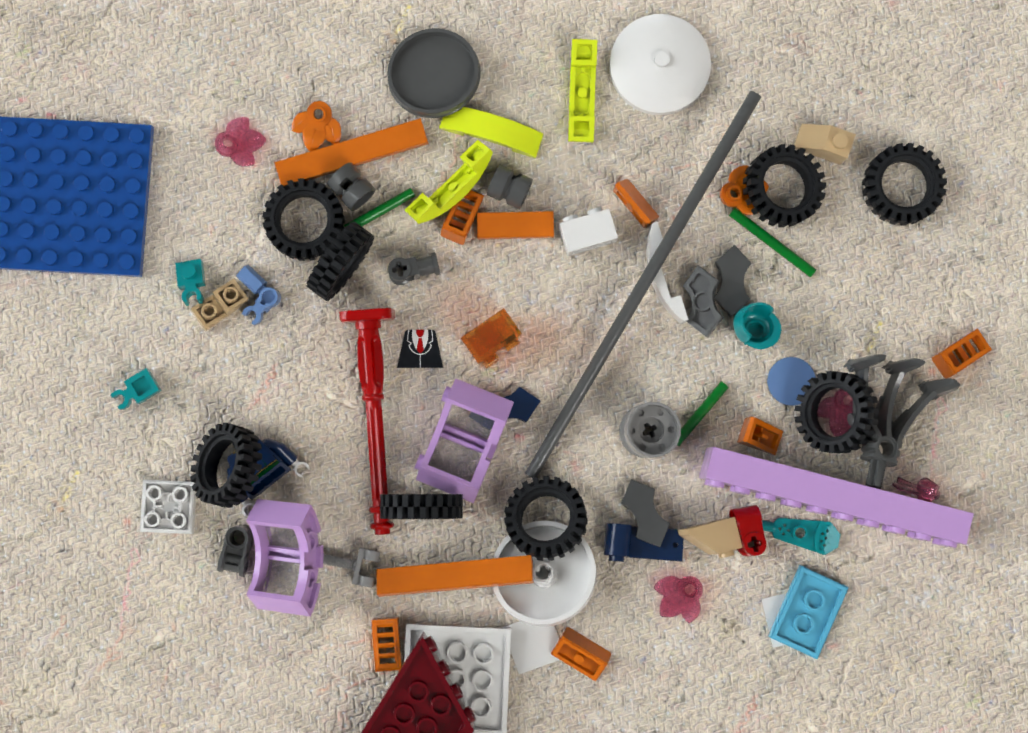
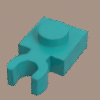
M197 259L175 263L177 286L180 290H184L182 300L185 305L189 306V298L193 295L197 296L199 304L203 303L204 297L198 287L206 286L202 260Z
M145 368L124 381L127 389L115 390L110 396L115 399L122 395L124 402L118 406V409L124 410L131 405L133 399L137 404H141L162 390L150 370Z

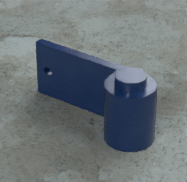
M606 523L604 555L609 556L608 561L624 562V557L682 562L684 538L679 536L677 529L667 530L662 545L659 548L637 539L638 527Z

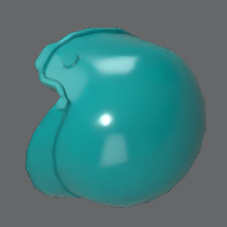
M762 302L742 307L736 313L733 320V329L738 339L745 345L755 349H767L775 345L780 339L782 329L779 319L773 314L774 308Z

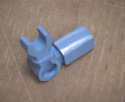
M248 264L237 273L236 277L255 295L259 294V297L255 300L256 303L253 306L246 307L242 314L247 316L251 311H254L256 318L252 321V324L258 325L263 319V313H268L272 307L280 303L281 294L278 290L267 287V282Z

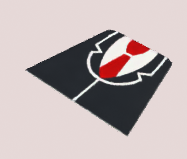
M434 330L405 331L397 368H443L436 332Z

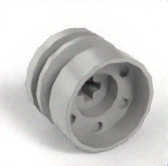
M647 402L631 408L623 416L620 423L619 436L623 446L631 454L640 458L660 457L668 454L677 446L681 436V424L677 414L669 406L660 402ZM644 426L652 427L650 435H643L642 432L645 430Z

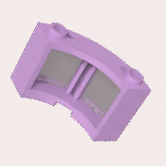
M455 379L452 387L447 386L441 401L445 402L426 454H420L415 465V469L419 470L416 480L450 494H463L464 500L474 503L491 462L487 458H493L514 402Z
M257 499L246 520L251 528L255 542L254 573L246 595L257 609L311 617L321 583H316L318 568H323L324 558L323 545L318 543L317 533L321 531L316 513L309 504Z

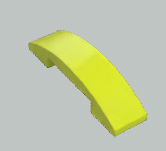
M572 39L568 142L594 143L598 40Z
M463 107L459 111L443 117L439 129L461 136L466 134L508 147L513 152L535 159L543 138V133L528 126L468 107Z
M477 140L460 156L464 164L429 198L424 193H421L404 211L420 224L432 220L451 209L478 182L493 154L491 149Z

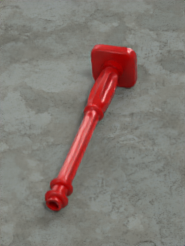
M392 308L340 311V321L343 323H355V330H359L357 343L358 369L363 392L362 400L366 404L372 507L369 508V512L373 513L374 523L370 524V528L375 530V535L390 534V528L394 527V523L390 519H380V494H388L381 401L385 397L383 394L384 360L378 329L381 328V321L395 319V310Z

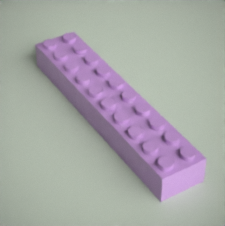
M717 447L706 448L699 475L700 479L705 480L704 485L715 488H724V485L731 486V492L749 495L750 492L756 493L755 498L775 502L776 498L781 499V505L793 508H801L802 505H805V511L825 515H827V512H832L831 517L835 519L853 521V518L857 519L856 524L875 528H879V525H882V531L904 535L906 531L909 538L922 541H931V538H933V544L956 548L957 544L967 545L974 514Z

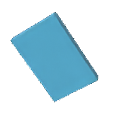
M799 565L768 637L818 659L849 587Z

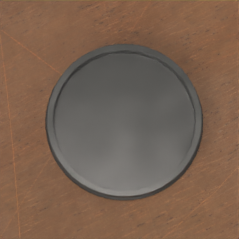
M440 28L421 30L405 38L394 50L388 64V84L396 102L409 113L425 118L445 117L462 109L476 93L481 76L480 63L471 45L457 33Z

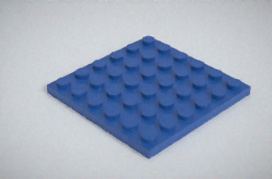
M0 117V269L142 277L154 127L143 124Z

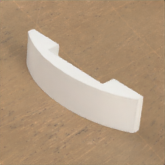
M658 222L652 223L649 230L646 249L647 265L663 239ZM660 268L652 282L653 288L668 313L680 324L686 323L689 319L681 295L670 297L662 268Z

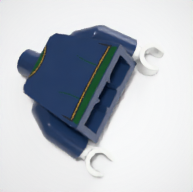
M269 438L263 441L261 439L258 440L257 443H260L262 447L258 451V453L262 454V460L257 461V464L262 465L261 471H255V475L259 476L257 482H251L254 487L252 492L246 491L248 497L245 500L240 499V502L243 504L242 514L244 516H249L247 505L254 506L256 501L253 499L291 471L290 465L294 467V472L299 477H303L297 472L299 465L304 464L310 470L309 465L304 461L299 462L297 460L298 456L284 443ZM236 451L227 458L229 463L227 480L235 465Z

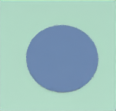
M787 357L777 361L771 367L767 384L771 395L778 402L794 406L802 403L796 399L798 395L805 394L801 390L803 385L810 386L808 380L816 377L813 369L807 362L800 358Z

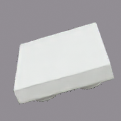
M143 480L140 532L194 534L196 491H193L192 486L195 483L187 481Z

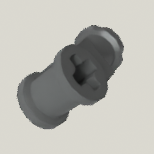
M435 252L431 253V256L416 259V257L407 259L395 258L388 266L389 277L396 285H405L409 281L420 279V276L435 273L440 275ZM398 267H402L403 276H398V273H396Z

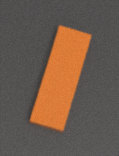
M554 211L477 213L478 240L554 238Z

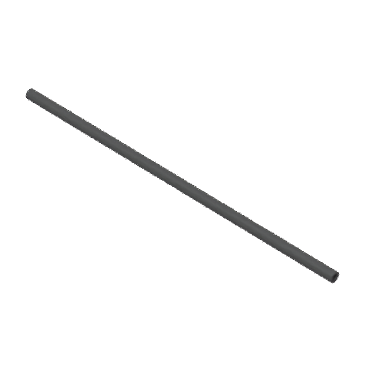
M750 91L528 466L525 472L528 476L532 478L538 477L760 101L761 96L756 92Z

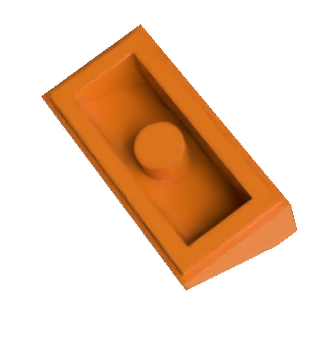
M624 179L615 184L613 192L643 228H647L659 218V215L630 180Z
M566 627L551 652V655L594 681L598 679L611 657V653L570 627Z

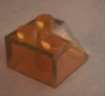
M503 308L461 337V341L479 368L485 366L488 369L499 361L498 356L503 349L506 348L507 351H510L521 343L519 338L522 337V333Z

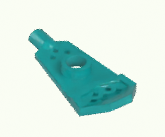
M777 518L774 522L762 520L763 531L772 532L775 539L826 555L839 546L841 534L831 522ZM802 528L805 534L802 538L796 536V529Z

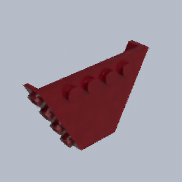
M423 631L361 733L474 732V721H476L474 712L470 706H464L461 700L464 697L457 682L454 684L451 682L448 676L451 674V671L444 659L439 660L435 652L438 650V647L432 636L427 637Z

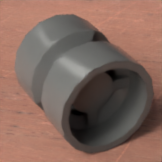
M352 162L339 168L327 182V185L336 195H342V202L351 211H355L363 206L376 191L366 178L361 179V172Z
M499 165L489 185L487 196L499 201L504 198L508 205L520 210L533 179L523 174L515 176L513 170Z

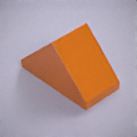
M747 417L744 419L737 443L776 455L783 431L756 417Z

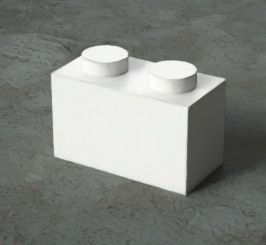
M602 207L589 210L587 212L588 215L578 217L575 214L563 218V222L559 224V230L567 257L617 242L618 236L609 209L602 210Z

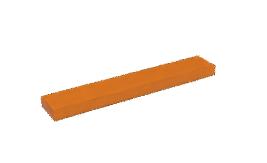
M421 118L274 163L280 183L284 187L288 185L287 181L290 180L298 182L300 178L308 181L309 179L335 173L347 163L352 162L354 166H358L427 145L428 140Z
M531 555L376 569L377 595L383 597L534 583L533 560Z

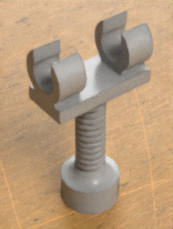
M359 548L357 560L343 559V557L338 558V556L325 555L323 553V563L325 565L345 569L350 568V570L354 571L352 584L373 587L375 577L361 575L360 571L363 559L378 562L379 551Z

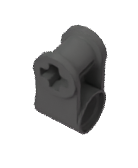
M237 525L226 532L223 548L218 560V572L226 570L239 573L241 577L245 576L253 541V534L249 526ZM236 530L244 533L245 540L243 544H239L234 540Z

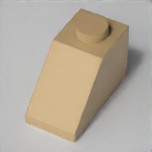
M801 124L794 145H796V150L803 148L806 150L805 153H811L813 156L841 165L849 156L856 134L831 125Z
M735 517L723 518L678 530L679 536L708 555L718 554L719 558H725L735 555L734 550L743 548Z

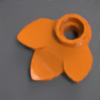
M323 101L311 103L307 111L298 113L292 122V131L303 133V142L309 151L318 149L324 140L333 144L340 143L342 135L340 123L332 117L330 106ZM317 109H321L323 111V117L321 119H317L315 117V111Z
M742 165L729 174L728 183L721 188L720 198L724 205L732 208L736 207L742 214L754 215L751 210L755 207L753 204L747 205L745 201L749 198V195H743V189L747 187V185L743 184V179L747 176L745 172L749 166ZM764 181L765 192H767L769 185ZM731 190L737 194V198L731 196Z

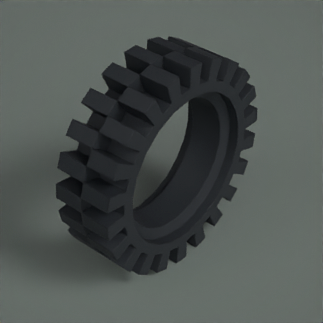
M903 143L896 144L894 147L890 146L878 154L865 170L864 175L866 176L862 180V185H865V189L862 190L863 196L867 195L868 198L865 202L867 206L872 205L874 209L871 211L874 215L877 213L881 215L879 219L883 221L890 220L889 224L895 225L900 223V226L923 220L941 205L943 201L941 198L946 195L947 189L943 188L947 184V178L942 176L946 173L944 167L940 169L938 166L941 163L939 158L934 160L931 157L934 153L930 150L927 153L924 152V147L921 145L916 148L913 147L914 143H908L903 146ZM905 162L916 166L922 172L926 180V193L919 204L911 207L898 206L886 197L882 188V177L888 166L894 163Z
M781 144L776 148L775 146L769 148L757 156L745 172L747 176L743 179V184L747 185V187L743 189V195H749V198L745 201L747 205L753 204L755 207L751 210L754 215L758 212L761 214L758 219L762 222L768 219V225L771 226L778 224V227H785L787 225L791 227L801 223L816 213L815 210L819 209L822 205L820 201L825 198L826 193H823L822 190L826 188V182H821L825 174L824 171L820 173L817 171L821 167L820 163L813 164L811 160L814 156L811 153L805 156L806 150L803 148H799L796 151V145L790 144L785 148V144ZM776 164L788 165L800 174L805 190L803 199L797 207H780L767 196L764 188V177L770 166Z
M304 178L298 179V182H293V180L287 181L288 185L283 187L281 184L277 187L279 190L276 193L272 192L270 194L271 200L265 203L266 212L263 211L262 216L264 218L263 227L266 230L265 234L271 243L289 258H297L299 261H305V259L310 261L316 260L315 257H322L325 254L326 248L331 246L334 238L337 239L338 234L344 230L343 223H345V217L343 215V208L332 190L328 189L321 182L316 183L312 179L305 181ZM302 197L319 201L327 212V225L324 232L315 240L306 243L289 239L281 227V217L285 207L295 199Z
M351 222L349 226L347 225L338 234L337 239L334 238L331 246L326 248L325 254L317 261L319 263L314 266L306 286L325 301L332 299L340 291L341 287L346 285L347 280L353 276V272L359 268V264L365 259V255L373 244L374 235L356 222Z
M835 371L819 373L817 378L808 380L810 386L803 385L801 390L805 394L797 396L796 400L802 402L801 406H795L794 411L800 412V416L795 417V423L802 424V426L797 428L799 433H805L806 435L803 437V440L805 442H812L810 446L814 449H819L821 452L850 453L851 450L860 449L859 444H866L869 441L866 436H873L875 433L871 426L878 425L879 421L878 419H873L874 414H879V408L873 407V404L878 402L877 397L870 395L874 392L873 389L865 386L867 382L864 379H859L854 374ZM840 388L852 397L856 415L852 427L846 433L833 437L827 434L820 426L817 411L822 397L830 390Z
M231 423L217 424L216 429L211 428L208 431L209 436H203L204 445L198 444L196 449L200 453L193 456L192 460L197 461L196 465H191V471L195 472V474L190 476L191 482L195 483L192 489L196 491V497L200 498L202 502L231 508L233 505H239L241 503L240 499L245 500L248 497L246 491L252 492L254 489L251 482H257L259 476L255 475V471H261L262 465L257 464V461L262 460V454L258 453L262 447L260 443H257L259 438L254 435L253 431ZM234 443L236 449L235 465L229 479L219 488L217 483L218 464L224 451L229 445Z
M543 476V480L534 477L532 478L533 482L529 484L526 480L522 483L523 487L521 489L517 487L513 491L515 495L509 497L507 500L509 505L508 507L505 506L504 512L506 517L504 518V523L507 527L508 535L520 552H524L532 557L534 556L537 560L543 561V558H548L549 561H552L556 556H559L561 559L565 557L564 553L567 551L573 552L576 544L580 545L582 542L581 537L586 533L588 519L583 499L575 487L572 488L567 481L561 482V479L558 477H554V480L550 479L549 476ZM544 496L560 499L567 505L570 511V521L566 530L559 537L548 541L532 538L525 532L522 525V517L526 507L533 500Z
M380 494V519L463 518V494Z

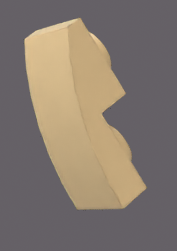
M232 279L213 291L212 295L206 298L203 303H198L192 307L191 312L206 332L239 309L249 298L236 280Z

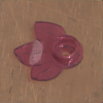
M238 117L231 120L227 124L226 131L216 137L215 149L220 155L230 157L239 166H253L255 159L252 153L265 144L266 138L260 132L249 129V118ZM225 140H230L233 145L227 147L223 144V142Z
M838 389L834 396L824 398L820 402L817 411L819 417L829 418V427L835 437L843 435L852 427L847 422V415L853 413V399L851 397V402L844 404L843 399L849 393L843 389Z
M897 477L896 483H892L897 490L915 494L918 499L933 502V500L940 498V492L938 491L940 486L928 478H923L915 484Z
M667 576L660 579L654 585V589L664 596L659 609L661 617H674L682 614L687 623H691L698 617L701 610L699 598L702 596L703 586L697 578L686 576L679 579L675 576ZM688 584H692L694 587V591L691 594L685 592V587Z

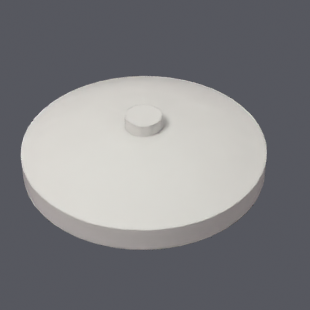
M653 14L633 21L619 34L611 51L610 76L617 93L634 109L651 115H669L686 109L702 94L710 76L711 56L705 39L693 25L673 15Z
M535 521L523 525L528 535L542 541L553 540L559 537L568 527L554 521ZM508 535L497 548L494 558L525 556L526 554L517 549ZM581 537L582 542L580 545L576 544L574 546L575 550L571 553L567 551L564 553L565 557L561 559L559 556H556L552 561H549L548 558H543V561H540L533 556L534 583L493 587L494 593L503 608L515 619L525 624L540 627L558 625L576 616L589 602L594 592L597 578L595 559L585 539Z

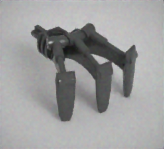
M876 354L849 359L844 368L847 367L849 372H855L859 379H864L867 382L865 386H868L869 368L884 361L886 355ZM918 358L895 362L889 361L882 367L891 376L883 396H880L876 408H879V414L873 415V419L879 420L878 425L871 426L875 433L873 436H866L869 441L866 444H862L861 447L863 454L860 456V459L870 462L865 485L881 489L885 467L897 466V458L900 457L899 449L902 448L903 444L902 440L915 418L931 400H936L940 396L957 390L960 387V383L957 380L946 378L923 381L918 385L923 392L921 397L893 422L894 402L904 375L925 364V361ZM854 401L853 413L847 415V422L850 426L853 425L856 415ZM879 445L882 446L883 453L880 452Z

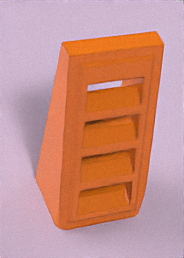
M472 190L464 198L475 202V205L473 206L460 200L450 209L441 229L440 235L461 245H464L484 198V195ZM457 208H462L466 211L471 212V214H467L465 212L457 210ZM456 217L463 221H466V224L454 220L453 218Z
M977 328L933 356L932 361L946 379L957 374L992 349ZM970 339H972V341L974 342V344H975L976 347L978 348V350H979L978 353L976 352V350L974 349V347H973V346L971 345V343L969 342ZM961 345L964 346V348L966 349V351H967L968 354L970 355V358L968 357V355L966 354V352L963 350V348L961 347ZM953 350H954V352L956 353V355L958 356V358L960 359V361L962 362L961 364H960V362L958 361V359L955 357V355L953 354V352H952Z
M399 617L373 618L371 624L375 672L400 670L402 662ZM379 627H393V631L379 632ZM394 637V642L380 643L379 638ZM394 647L395 652L380 653V648ZM381 658H395L396 663L381 664Z

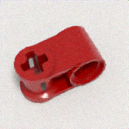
M751 505L731 509L729 511V518L735 517L743 548L737 549L738 552L743 556L761 555L766 549V540L759 507ZM754 541V546L749 548L748 543Z

